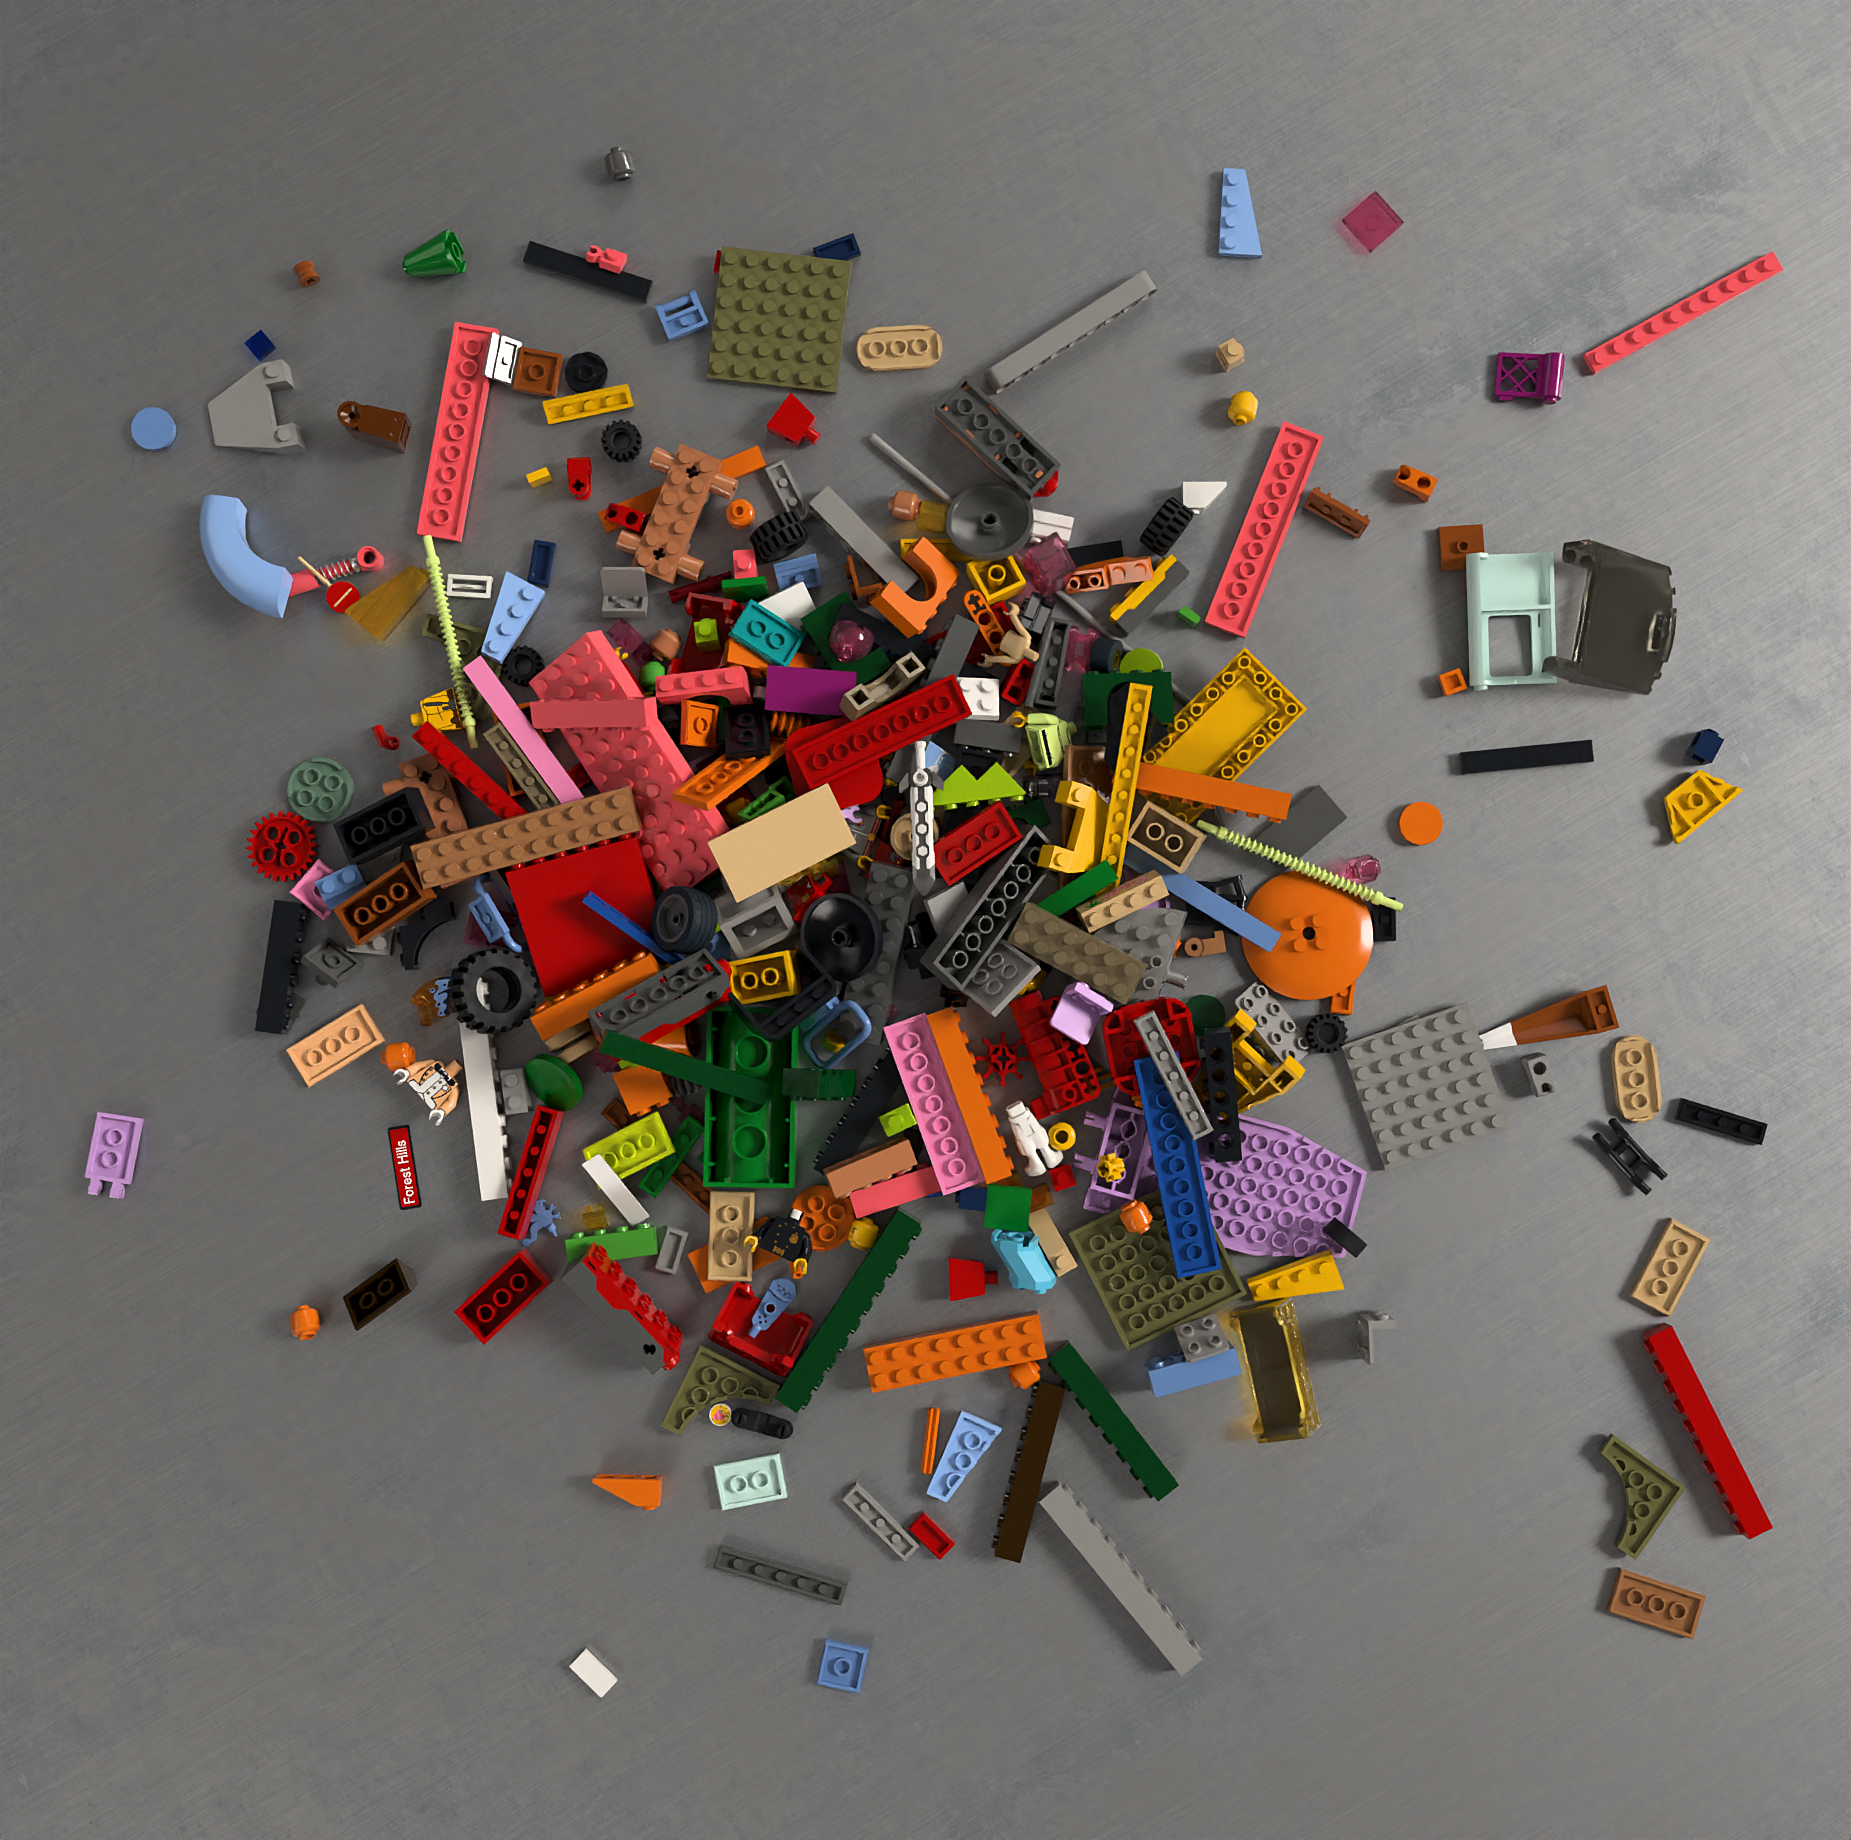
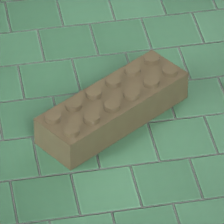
M1032 902L1026 903L1007 940L1008 943L1124 1005L1129 1003L1149 965Z

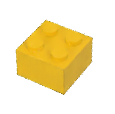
M1012 555L995 561L974 560L967 563V577L974 590L979 591L983 595L989 606L1001 600L1006 601L1023 593L1025 590L1026 581Z

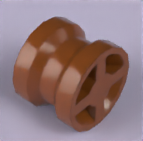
M302 261L293 267L294 274L299 277L298 283L301 287H309L320 281L319 274L314 270L315 265L313 261Z

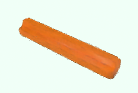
M936 1407L928 1408L921 1462V1473L932 1474L940 1415V1409Z

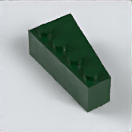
M783 1068L782 1095L791 1096V1100L804 1101V1099L818 1101V1098L823 1101H846V1097H855L856 1070Z

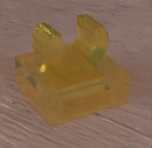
M601 1203L598 1204V1211L592 1212L591 1207L587 1206V1213L582 1214L583 1222L588 1231L610 1227L609 1218Z

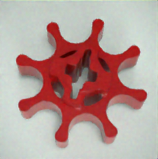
M1005 1031L999 1033L1001 1039L997 1045H992L987 1038L982 1039V1043L988 1047V1054L984 1057L975 1056L976 1061L984 1060L988 1064L987 1072L982 1074L981 1077L987 1079L989 1074L995 1072L1000 1076L999 1086L1001 1087L1005 1086L1004 1079L1008 1073H1013L1017 1079H1022L1023 1075L1017 1071V1064L1020 1061L1029 1062L1031 1060L1030 1057H1020L1017 1054V1047L1024 1042L1023 1039H1018L1014 1045H1008L1005 1041ZM1002 1049L1003 1055L1008 1058V1060L1003 1063V1069L1001 1061H997V1057L1001 1056Z

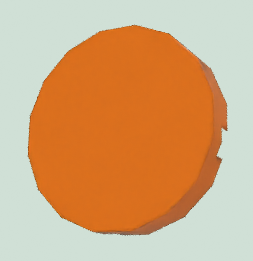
M1422 801L1412 803L1401 812L1398 820L1399 832L1406 841L1414 845L1430 844L1442 832V815L1430 803Z

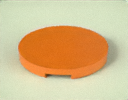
M826 1184L806 1188L795 1198L790 1208V1212L792 1208L804 1212L799 1225L808 1229L807 1233L811 1235L812 1248L815 1251H827L842 1245L848 1239V1232L853 1220H855V1212L849 1197L835 1198Z

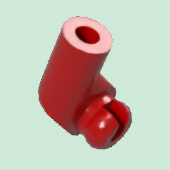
M382 724L372 727L377 743L381 748L393 751L400 747V739L396 736L386 735Z

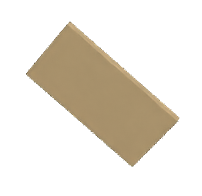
M828 783L707 841V845L736 903L856 844Z

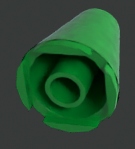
M450 229L444 230L406 254L404 261H402L404 271L412 277L464 273L467 264L466 261L462 262L461 255L464 254V250L454 232L449 233Z

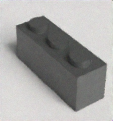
M963 719L956 724L953 746L979 749V751L988 753L998 752L1001 753L1002 757L1014 758V755H1019L1023 727L1018 728L1014 725Z

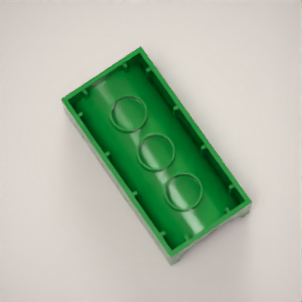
M717 1006L707 1012L706 1062L769 1082L772 1086L764 1105L705 1087L703 1187L794 1188L796 1186L798 1101L791 1100V1096L782 1095L783 1068H799V1025L779 1041L768 1042L754 1034L731 1007ZM781 1007L745 1008L751 1015L762 1012L770 1017Z

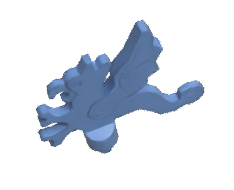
M537 1200L534 1208L536 1214H532L530 1223L534 1222L530 1229L531 1239L525 1238L522 1241L524 1246H529L535 1242L538 1230L542 1227H545L548 1234L551 1233L553 1237L558 1236L555 1232L557 1228L552 1219H561L559 1216L561 1212L555 1215L552 1214L553 1209L556 1208L553 1206V1203L550 1204V1209L546 1210V1205H543V1202H546V1200Z

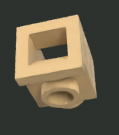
M1234 337L1218 346L1215 355L1226 372L1245 362L1244 348L1240 342H1236Z

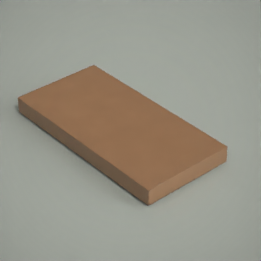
M1618 1567L1606 1610L1610 1613L1693 1639L1706 1596Z

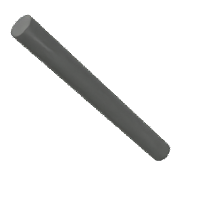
M1046 620L1038 650L1039 658L1035 661L1024 706L1033 708L1055 624L1054 621Z

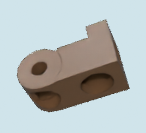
M1223 930L1212 932L1213 938L1203 940L1198 938L1188 939L1183 945L1184 953L1189 957H1199L1226 952Z

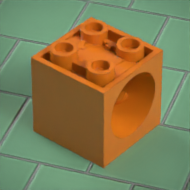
M638 1065L633 1069L630 1066L612 1074L630 1115L636 1114L639 1117L653 1111L651 1106L657 1105L659 1108L673 1102L671 1097L674 1096V1093L670 1087V1080L665 1073Z

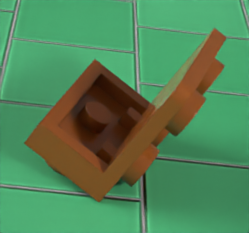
M848 555V562H844L847 579H852L853 583L849 584L853 601L857 600L859 606L864 604L873 606L870 602L882 587V584L877 583L859 588L852 556Z

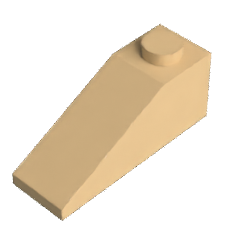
M1041 1206L1031 1212L1029 1226L1034 1235L1039 1236V1243L1058 1277L1077 1267L1078 1265L1045 1207Z

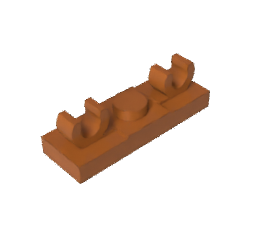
M1320 487L1313 488L1303 507L1359 539L1371 521L1368 519V515H1360L1357 513L1358 509L1353 511L1345 504L1331 498V493L1329 492L1327 495L1322 493Z

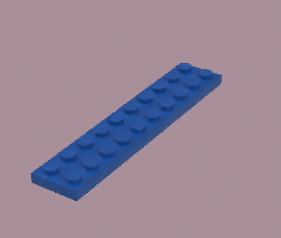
M1175 1050L1174 1052L1179 1060L1178 1051ZM1151 1056L1133 1059L1177 1278L1219 1270L1221 1269L1196 1140L1192 1139Z

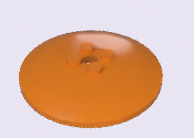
M1301 870L1280 874L1265 883L1254 894L1245 911L1281 933V936L1270 953L1241 936L1245 959L1255 976L1274 992L1297 1000L1327 998L1350 986L1366 967L1373 946L1374 933L1371 916L1360 895L1354 896L1353 892L1349 894L1348 890L1343 891L1341 887L1337 889L1336 885L1331 886L1329 882L1325 884L1324 880L1320 882L1319 878L1313 879L1312 875L1308 877L1307 873L1302 874ZM1304 928H1311L1314 931L1313 939L1307 940L1303 937L1302 932Z

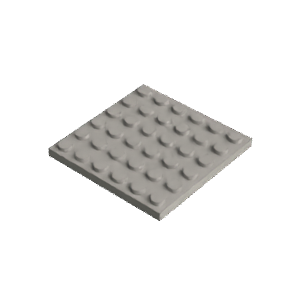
M1468 1003L1430 1014L1341 1046L1385 1171L1512 1128Z

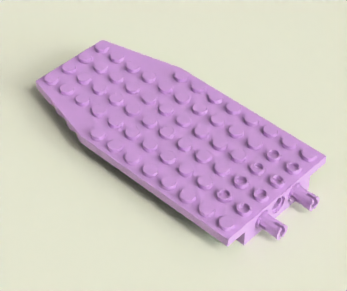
M1116 1085L1108 1114L1103 1116L1086 1111L1085 1116L1093 1118V1120L1086 1118L1083 1120L1084 1125L1098 1127L1103 1131L1096 1157L1092 1159L1075 1153L1073 1159L1082 1161V1163L1072 1161L1071 1167L1090 1171L1091 1177L1082 1208L1101 1214H1106L1131 1200L1159 1188L1143 1109L1133 1106L1134 1102L1130 1101L1131 1095L1122 1092ZM1201 1103L1208 1120L1211 1121L1210 1113H1206L1205 1104ZM1219 1114L1216 1116V1118L1223 1120ZM1238 1114L1242 1161L1215 1163L1214 1155L1210 1156L1209 1142H1213L1212 1134H1206L1196 1139L1212 1223L1224 1248L1253 1256L1295 1257L1312 1256L1330 1249L1334 1258H1345L1346 1250L1326 1234L1323 1229L1335 1217L1352 1231L1367 1175L1366 1171L1288 1127ZM1221 1134L1218 1139L1225 1141L1230 1135ZM1115 1153L1116 1157L1122 1158L1125 1170L1121 1173V1179L1106 1182V1177L1099 1176L1097 1164L1101 1161L1100 1156Z

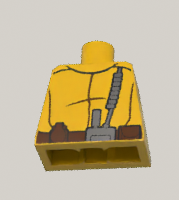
M449 688L421 700L422 712L411 714L413 726H421L426 721H430L442 733L466 731V728L462 727V720L464 719L460 717L462 714L459 711L461 706L458 705L460 701L456 699L458 694L455 693V689Z

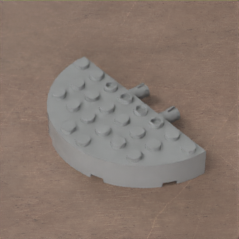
M1170 908L1140 909L1101 927L1094 934V936L1149 964L1128 1004L1158 998L1165 983L1185 989L1187 983L1178 981V979L1186 982L1189 976L1171 971L1169 967L1188 912ZM1072 976L1070 978V984L1081 982ZM1090 987V990L1094 991L1095 993L1105 995L1104 993ZM1105 995L1108 1001L1114 1004L1113 1009L1124 1005ZM1104 1014L1100 1016L1088 1044H1085L1084 1047L1101 1066L1110 1072L1102 1035V1023L1107 1015Z

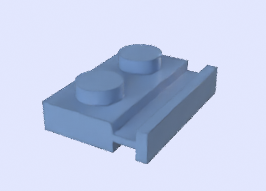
M815 553L773 563L779 590L801 580L806 588L823 585Z
M348 865L315 882L329 911H332L335 907L367 886L358 865Z

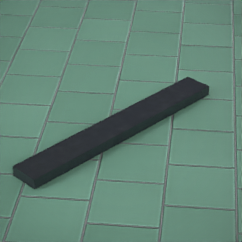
M842 602L833 621L835 624L902 656L913 652L924 667L927 666L930 658L934 659L937 653L934 650L935 646L914 636L907 638L898 628ZM964 661L958 677L1000 680L999 677Z

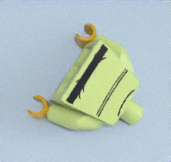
M1018 711L1012 713L1014 718L1021 717L1019 722H1012L1015 727L1019 728L1028 723L1025 728L1033 761L1028 760L1023 765V768L1031 767L1025 770L1026 775L1033 776L1038 769L1043 771L1059 766L1064 758L1065 745H1072L1070 736L1077 733L1076 725L1073 722L1067 723L1064 720L1058 719L1056 715L1046 713L1028 714V716H1023Z

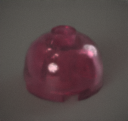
M847 620L837 621L829 635L831 651L840 661L845 663L864 659L870 652L875 640L873 634L864 627V630L857 628L858 623Z

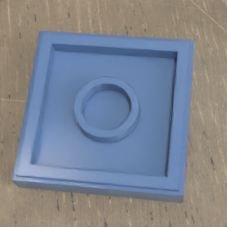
M826 1638L816 1684L860 1694L869 1647Z

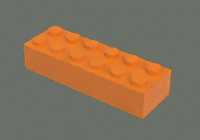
M643 949L636 953L631 961L628 962L627 959H624L615 964L612 971L608 972L605 969L596 974L593 981L584 980L577 984L572 992L565 990L553 999V1002L550 1003L549 1000H546L539 1004L533 1010L535 1013L530 1019L542 1041L589 1018L588 1011L665 970L657 955L651 950Z

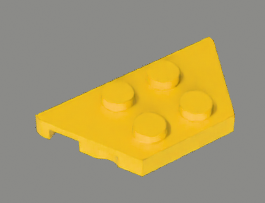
M1700 769L1696 770L1663 797L1673 842L1679 844L1743 791L1742 788L1725 783L1724 780L1718 777L1714 778L1709 773Z

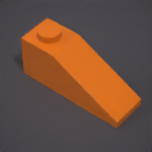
M595 1474L592 1480L593 1484L635 1506L642 1507L643 1510H654L660 1506L662 1501V1475Z

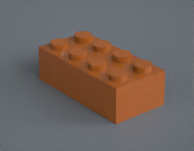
M414 860L401 862L333 910L355 945L362 946L369 944L437 898L431 887L423 889Z

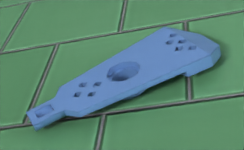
M787 1278L772 1281L752 1318L753 1326L748 1332L750 1336L755 1339L760 1330H767L796 1298L794 1283ZM768 1304L775 1306L774 1312H767L766 1307Z

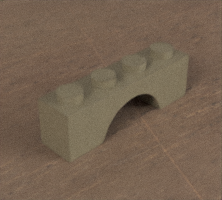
M911 652L896 661L876 681L868 685H862L861 683L845 693L839 707L852 722L867 715L919 682L926 668Z

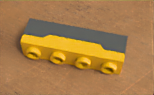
M1172 554L1168 558L1163 556L1155 564L1157 569L1153 572L1154 578L1152 580L1140 581L1142 584L1137 589L1133 586L1124 595L1127 599L1122 604L1117 602L1109 610L1111 615L1108 620L1126 637L1188 577L1190 571Z

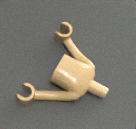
M1008 602L1012 607L1009 613L1003 611L1005 615L1010 616L1016 630L1020 633L1009 630L1000 644V650L1009 656H989L982 653L981 655L985 657L984 663L977 662V665L989 668L992 663L1017 664L1025 656L1033 661L1039 658V654L1029 648L1031 636L1017 617L1019 607L1016 604Z

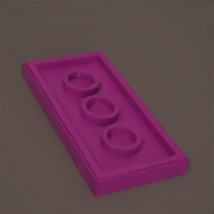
M768 665L765 710L846 716L839 705L844 694L856 687L857 672Z

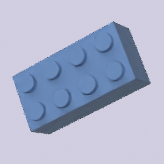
M1227 1341L1229 1344L1228 1351L1193 1363L1186 1361L1182 1351L1169 1354V1358L1162 1360L1161 1357L1149 1359V1363L1144 1364L1152 1393L1157 1398L1241 1375L1242 1371L1235 1347Z

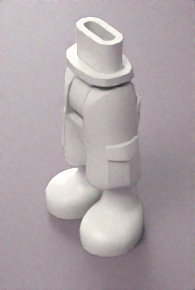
M1022 1101L1009 1105L1006 1111L1009 1114L1008 1120L1015 1136L1016 1145L1021 1155H1025L1029 1159L1024 1168L1028 1176H1038L1046 1172L1043 1162L1036 1153L1037 1148L1040 1149L1047 1167L1051 1169L1056 1167L1062 1161L1063 1154L1061 1151L1049 1147L1050 1140L1045 1129L1039 1125L1029 1108L1024 1107Z

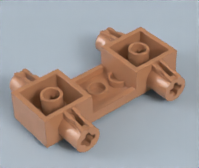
M681 443L676 454L659 447L654 449L649 467L667 474L643 536L624 528L616 543V549L634 556L631 567H642L645 570V574L674 586L679 575L695 582L699 581L705 567V562L687 555L691 547L689 541L704 504L708 505L712 494L731 501L738 486V480L721 473L724 464L720 459ZM696 470L698 476H693L691 479L690 472ZM663 551L665 557L657 560V554Z
M430 753L398 764L402 777L382 784L386 797L405 787L420 789L436 827L423 834L424 841L469 829L457 797L459 791L455 780L458 779ZM427 775L432 776V778L429 779L430 783L425 782ZM487 872L441 884L440 886L442 889L448 890L471 882L478 876L487 874Z

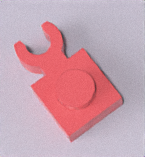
M591 245L590 252L586 253V261L599 263L600 268L620 274L627 262V254L609 248L602 251L599 247Z

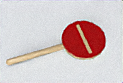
M297 557L298 561L329 587L326 599L331 609L338 613H348L357 607L360 596L353 584L347 581H338L331 584L302 557Z

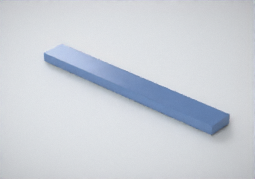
M1129 843L1127 846L1123 864L1141 875L1151 870L1157 871L1162 876L1165 886L1170 893L1268 953L1272 951L1281 933L1188 876L1175 871L1134 844Z

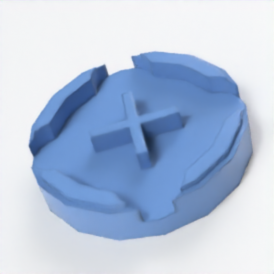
M149 407L142 409L132 420L131 433L133 439L139 446L148 451L156 452L165 447L167 448L172 444L176 436L177 429L173 418L161 408Z

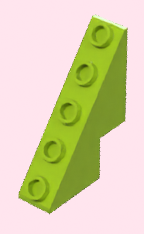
M997 762L978 780L961 765L944 781L943 791L937 788L933 792V812L935 807H944V810L957 809L959 804H966V807L979 806V802L988 801V805H991L997 800L1001 801V799L1010 798V802L1022 801L1026 792Z

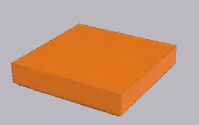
M682 700L680 745L710 750L717 749L718 706Z

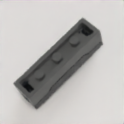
M1050 617L1049 620L1054 621L1055 624L1036 692L1034 707L1056 710L1072 620Z

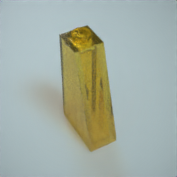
M411 565L348 607L345 612L384 643L431 587L432 584L429 579L431 574L421 566L417 569Z

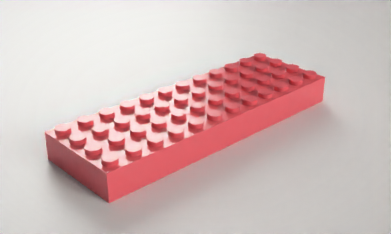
M601 630L585 633L529 682L540 700L644 697ZM659 719L658 724L651 725L650 730L637 731L636 727H631V730L617 731V727H612L610 731H598V728H593L592 731L580 732L579 728H574V731L561 732L600 793L626 785L631 786L642 824L641 830L631 832V834H637L645 863L663 891L673 886L697 888L720 871L707 845V841L729 831L730 828L715 806L711 810L706 811L673 800L672 792L694 777L695 774Z

